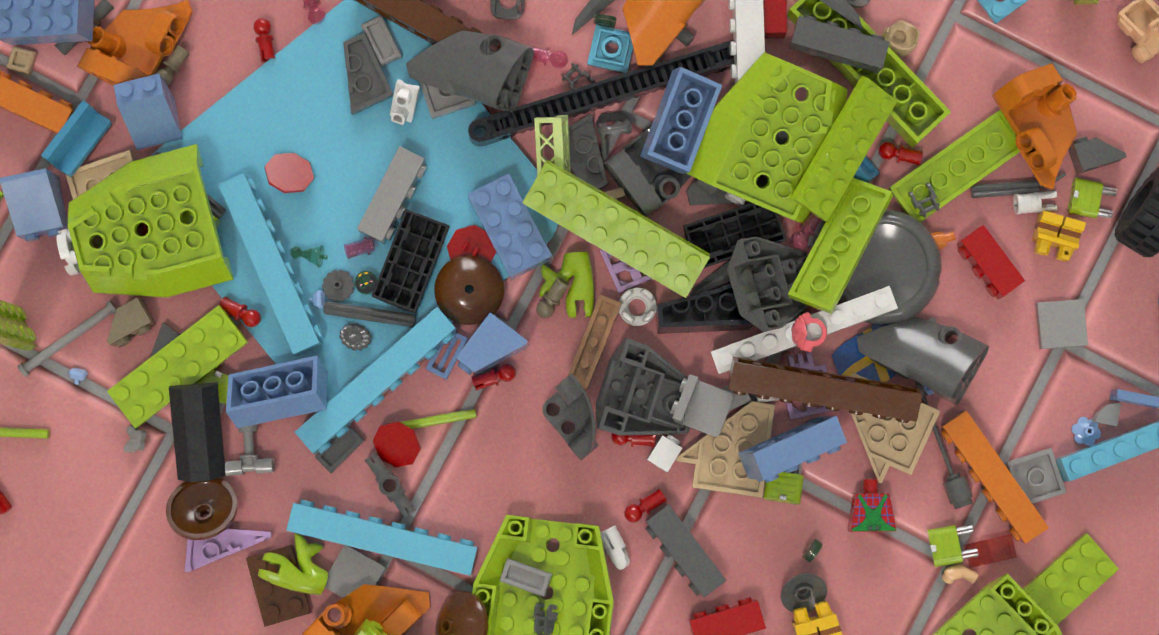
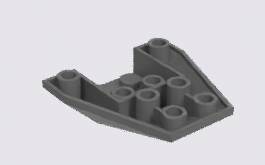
M759 237L737 240L727 271L740 315L763 332L783 328L809 306L788 296L795 279L808 257L807 252Z

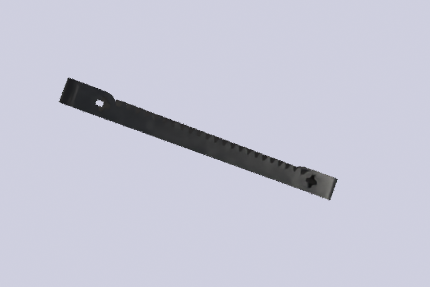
M730 41L521 105L512 112L502 111L476 119L469 125V139L475 146H486L511 138L516 134H523L528 130H534V118L568 115L569 119L580 114L584 115L589 111L593 112L596 109H603L605 106H612L615 103L619 104L624 100L628 101L631 98H638L650 92L654 93L660 89L664 90L672 71L679 67L701 76L730 70L731 64H734V55H730ZM541 123V128L552 123ZM482 128L486 131V135L478 138L474 135V131Z

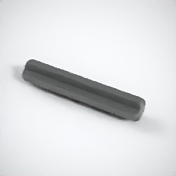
M1037 180L973 185L970 188V194L972 198L1039 192L1040 185Z

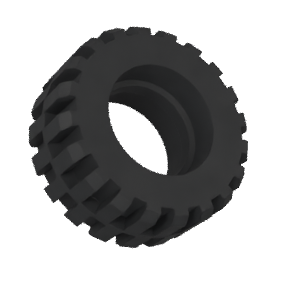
M1159 167L1150 174L1136 191L1133 198H1131L1117 223L1118 225L1114 233L1118 242L1143 257H1153L1159 253Z

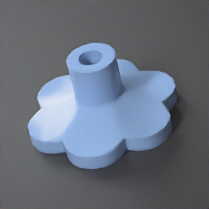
M1086 417L1079 418L1077 424L1071 427V431L1075 435L1074 440L1078 444L1084 443L1087 446H1091L1095 443V439L1101 436L1098 423L1092 422V419Z

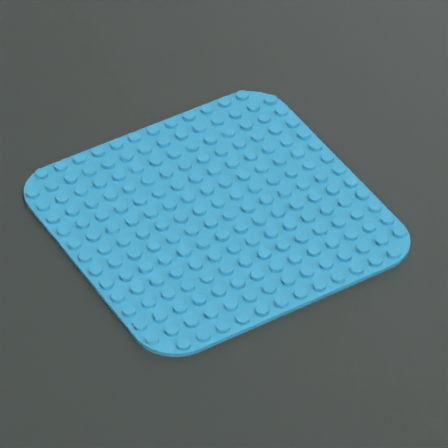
M344 0L274 55L276 59H269L182 129V139L165 143L154 152V154L157 152L165 153L198 144L204 166L200 170L206 193L226 209L225 214L219 219L221 222L217 227V233L223 255L229 258L234 280L212 285V287L221 298L227 296L241 305L246 304L247 310L254 309L260 313L261 322L256 327L246 326L243 319L241 322L275 364L318 355L328 372L327 403L413 328L326 315L323 313V308L315 307L313 302H309V298H313L314 292L317 290L324 292L322 288L324 284L323 279L327 277L328 273H332L333 270L348 272L349 276L353 278L354 284L356 279H359L358 284L361 289L374 285L373 278L369 277L371 274L375 276L377 283L401 220L397 219L394 225L396 231L390 241L387 240L385 244L360 233L357 228L399 146L423 157L426 161L425 166H427L425 175L422 179L418 178L415 184L417 190L411 200L407 199L404 207L407 210L450 226L417 313L400 309L373 298L372 293L374 290L363 293L357 289L356 284L353 288L354 292L350 294L348 299L335 302L333 299H328L327 295H325V302L414 314L416 316L414 327L438 307L434 294L435 281L442 267L451 261L447 245L454 232L472 225H476L484 230L467 194L509 173L521 198L524 200L537 178V169L511 138L482 147L471 143L468 133L469 125L476 119L491 115L482 103L475 101V106L432 120L419 81L409 77L406 66L407 62L431 47L432 44L384 17L382 18L402 58L381 67L393 95L398 79L406 84L420 86L414 119L412 123L405 121L404 125L391 121L390 111L393 97L352 115L343 42L364 33L361 25L381 16L354 0ZM478 128L474 131V135L482 138L486 135V131ZM295 153L310 162L314 180L304 192L284 194L268 184L264 167L275 154ZM243 173L248 178L252 177L258 188L254 192L257 199L262 198L267 211L264 212L266 219H271L275 226L276 232L273 235L276 241H281L286 253L282 254L285 262L290 261L295 274L292 277L295 284L299 282L303 289L304 296H301L305 305L309 304L314 314L311 317L313 325H318L323 334V338L320 339L321 346L298 356L293 355L218 186V184ZM526 206L547 245L553 238L558 224ZM496 253L491 263L498 269L504 281L509 276ZM467 285L465 292L467 294L473 293L474 287ZM446 316V318H447L451 323L454 322V321H452L451 319H449V318ZM349 323H357L360 326H364L365 329L369 330L371 343L361 351L347 348L346 345L341 343L342 340L339 338L340 330L343 326H347Z

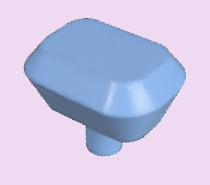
M317 290L313 293V298H309V302H313L315 307L322 309L325 304V293Z
M72 368L68 371L70 378L75 379L74 384L76 385L79 384V381L85 380L88 375L86 370Z

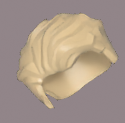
M899 20L892 26H887L881 36L884 37V40L890 42L889 47L900 58L914 51L918 45L920 33L912 24Z

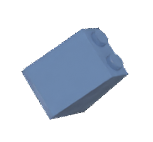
M160 73L114 85L117 106L137 150L182 139L175 98Z
M45 168L0 178V184L17 237L25 239L26 242L39 240V236L43 235L56 237L59 235V230L68 228L59 176Z
M489 313L457 355L456 359L459 361L457 366L469 375L472 372L478 375L525 350L529 343L516 331L492 313Z

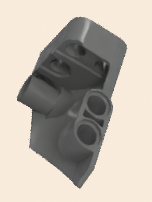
M652 124L643 130L639 137L603 163L617 185L623 188L625 195L646 217L670 199L675 198L679 194L680 188L691 177L686 173H678L640 157ZM666 182H670L673 186L672 192L668 195L663 192V185Z
M571 373L555 387L556 393L543 404L542 410L545 418L582 461L599 444L595 441V418L591 402L580 382ZM554 403L559 406L560 411L558 415L549 416L547 414L546 408L549 404ZM566 421L572 422L575 426V430L571 434H565L561 430L562 424Z

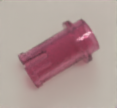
M364 237V240L345 244L344 250L347 258L351 259L352 257L367 253L371 255L375 251L372 238Z

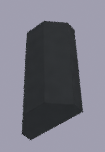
M749 203L683 226L686 240L710 254V258L704 268L730 260L737 240L751 237H759L775 243L787 240L779 215L754 203Z
M405 209L372 297L400 309L417 313L450 226Z
M218 382L169 386L178 480L199 482L225 476Z

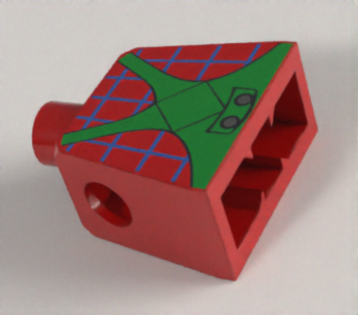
M878 479L863 480L864 494L852 495L848 532L896 531L889 493H878Z

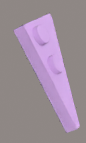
M227 528L219 535L210 539H187L185 572L193 571L272 538L273 532Z

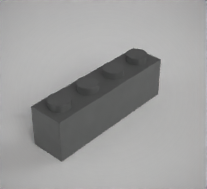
M804 15L803 17L799 16L789 49L879 74L883 68L890 42L884 40V37L880 35H864L858 29H843L837 23L818 22L815 17Z
M669 504L645 521L648 524L645 528L653 539L658 537L662 543L659 548L667 558L670 556L674 558L677 562L674 565L675 569L682 577L686 575L690 579L691 583L688 586L696 596L701 594L705 598L727 581Z

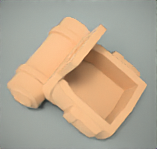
M1135 0L1118 13L1117 25L1137 44L1132 48V55L1142 64L1159 53V6L1153 0Z

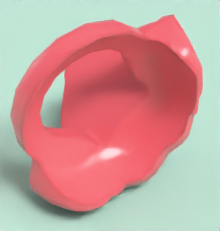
M809 312L798 316V319L792 325V341L800 350L811 353L814 347L821 345L826 339V326L821 320L812 318ZM816 323L820 326L822 336L818 341L806 340L807 330L805 325Z

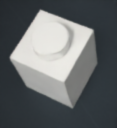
M669 434L667 438L661 436L647 460L663 471L668 472L682 450V447L679 446L680 441Z

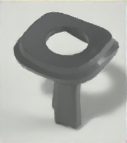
M499 0L490 1V10L495 18L515 20L521 18L524 13L525 0H517L515 6L510 9L503 8Z
M623 113L601 114L596 121V128L601 138L602 159L607 160L605 135L630 134L632 132L631 122ZM610 121L622 122L621 125H606V123Z

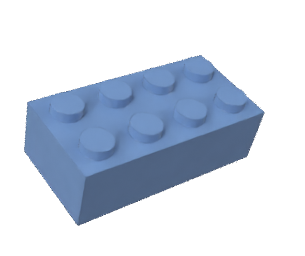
M0 0V41L10 45L92 41L94 0Z
M679 67L674 69L640 157L681 174L690 172L722 85L685 68Z
M509 173L467 194L511 280L552 260V255L526 205L522 203L523 199Z
M317 355L229 374L226 413L236 428L326 410L328 372Z
M819 416L739 452L738 455L748 479H755L758 482L763 480L770 482L779 478L778 474L783 471L789 473L799 469V464L805 461L808 464L819 460V455L825 452L831 454L841 449L840 445L847 443L837 416Z

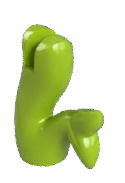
M572 252L564 254L562 267L558 273H555L543 264L541 274L545 282L540 288L539 296L543 297L544 293H548L557 277L569 281L574 276L566 296L567 315L569 318H576L577 306L575 305V300H584L585 318L591 317L594 309V280L589 253Z
M294 534L297 560L302 572L284 556L271 552L264 553L262 560L278 565L279 569L278 573L259 569L258 576L261 579L292 591L318 596L322 594L327 583L328 572L315 565L311 557L321 551L324 546L319 543L308 544L302 535Z

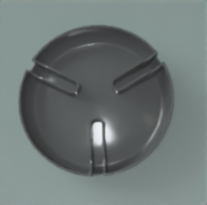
M886 210L837 304H842L890 286L898 309L864 321L865 323L890 325L910 319L921 312L934 297L939 286L940 273L942 271L940 252L931 233L915 218L902 212Z

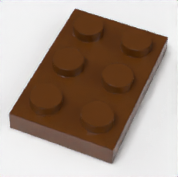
M293 545L269 551L284 556L299 569ZM264 553L246 558L264 627L311 613L306 593L282 588L258 576L259 569L278 573V565L262 560Z

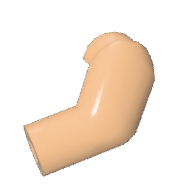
M955 564L944 570L942 579L945 583L952 584L954 580L964 578L973 584L979 574L962 564Z

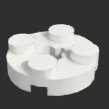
M69 229L59 230V235H57L58 251L61 259H65L68 263L64 268L70 276L81 274Z

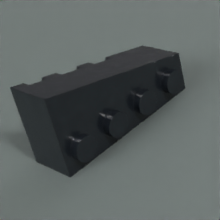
M731 284L714 290L703 291L690 297L658 304L656 309L657 334L750 330L753 325L740 315Z

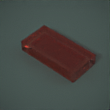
M1011 534L964 544L965 550L975 548L978 550V552L967 553L966 555L979 553L977 557L967 558L970 568L1017 558Z

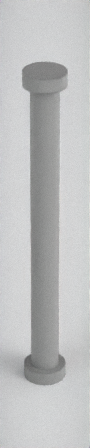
M108 301L106 303L107 306L25 364H19L17 366L19 371L27 377L32 369L110 314H115L116 306L111 301Z

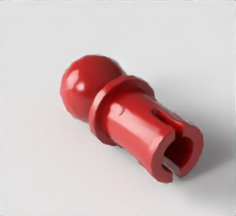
M258 18L253 25L255 33L259 35L255 41L259 46L261 62H267L269 59H276L272 42L274 37L268 35L271 31L270 21L265 18Z
M884 142L878 148V154L884 160L896 157L897 163L903 161L917 164L918 166L921 164L923 151L904 148L902 144H900L898 149L891 142Z
M227 296L223 297L219 303L226 313L234 316L238 322L243 319L244 324L248 327H256L261 322L260 313L254 309L247 310L246 304L241 305Z
M503 364L496 372L491 368V371L472 376L475 390L477 391L494 384L498 386L499 380L504 382L512 381L516 376V369L510 364Z
M611 434L613 443L619 446L631 442V447L640 445L655 448L656 435Z
M658 489L643 500L641 498L638 499L641 503L639 505L631 504L627 506L624 511L625 519L631 523L638 522L642 518V513L646 511L649 515L651 510L667 502L662 491Z

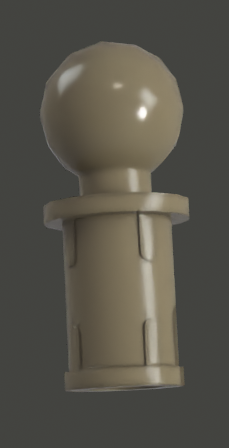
M177 45L168 60L163 62L166 67L159 69L155 74L160 73L166 85L169 86L173 81L172 73H179L178 69L190 53Z
M557 277L548 293H544L546 300L540 301L536 308V312L541 318H549L553 315L554 305L560 304L561 297L570 286L568 281Z

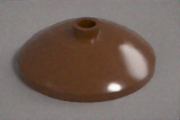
M464 255L452 259L442 267L435 281L434 294L437 305L445 316L459 324L475 325L482 323L489 313L494 315L498 311L504 297V283L500 272L491 262L479 256ZM472 285L474 287L473 293L467 294L465 287Z
M220 478L199 482L185 481L172 492L167 501V521L172 530L183 538L190 540L210 539L225 531L233 522L238 509L237 497L233 488Z
M457 592L451 595L442 605L436 619L435 635H487L488 616L483 602L477 595L471 592Z

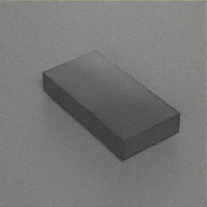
M350 425L347 426L350 430L341 438L336 436L330 441L332 446L323 454L319 452L315 456L331 474L365 441Z

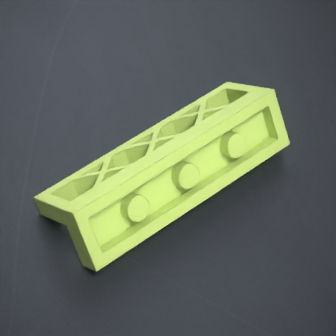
M568 115L534 118L537 176L543 167V162L547 161L543 156V148L547 144L554 150V157L550 161L552 163L555 162L556 165L571 173ZM541 123H553V133L549 138L542 133Z

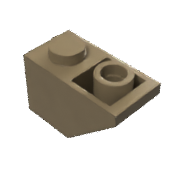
M135 298L116 309L107 339L109 345L118 346V348L129 344L131 342L130 338L135 335L142 336L152 330L151 326L156 323L142 299Z

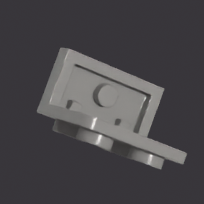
M689 374L688 379H683L679 389V392L682 393L680 400H675L672 406L671 414H673V420L681 425L713 437H718L722 431L734 396L731 392L701 382L698 377Z

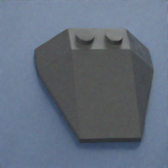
M625 338L610 358L596 401L597 428L616 435L688 434L690 428L674 422L673 414H671L675 400L679 401L682 394L679 392L683 379L688 378L648 345Z

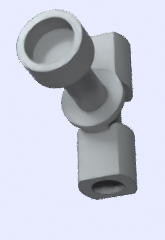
M257 424L238 428L239 433L244 434L245 455L240 456V461L225 462L226 476L245 475V472L256 471L258 474L275 472L274 458L259 459V455H254L253 432L258 431Z

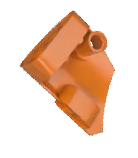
M189 0L158 8L123 10L105 29L98 26L94 27L92 41H87L91 47L90 49L86 48L77 67L112 86L154 75L163 57L168 56L173 51L193 13Z
M626 0L622 10L637 65L653 66L705 0Z
M1053 63L1018 75L992 95L1014 131L1016 146L1040 185L1051 190L1054 188L1062 161L1077 136V130L1070 109V104L1077 99V92L1068 83L1060 85L1063 79Z
M363 584L333 605L326 607L324 612L302 634L354 635L365 619H368L370 622L372 620L378 622L383 627L382 631L388 635H403L431 608L430 594L424 591ZM334 608L341 612V619L338 622L333 621L330 617V613Z

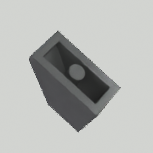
M1087 137L1074 140V145L1068 149L1076 175L1119 162L1127 157L1125 152L1098 138L1090 140Z

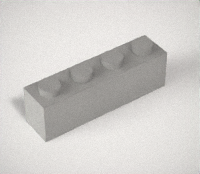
M399 146L357 228L360 233L382 244L392 239L396 231L394 225L397 219H402L407 199L411 200L417 190L415 184L418 178L422 179L426 173L427 166H425L426 161L423 157Z

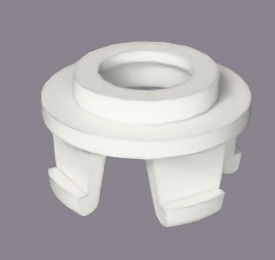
M628 289L619 300L622 303L619 314L630 325H645L652 320L656 313L655 298L647 289ZM640 299L645 303L646 309L642 315L635 316L630 313L629 304L632 300Z

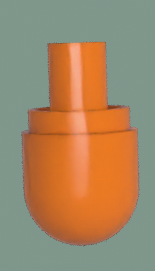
M943 231L931 233L939 250L944 249L947 246V242L956 240L953 231L945 234Z

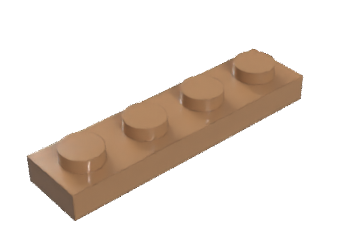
M600 295L568 373V375L572 373L586 390L589 389L622 306L621 302Z

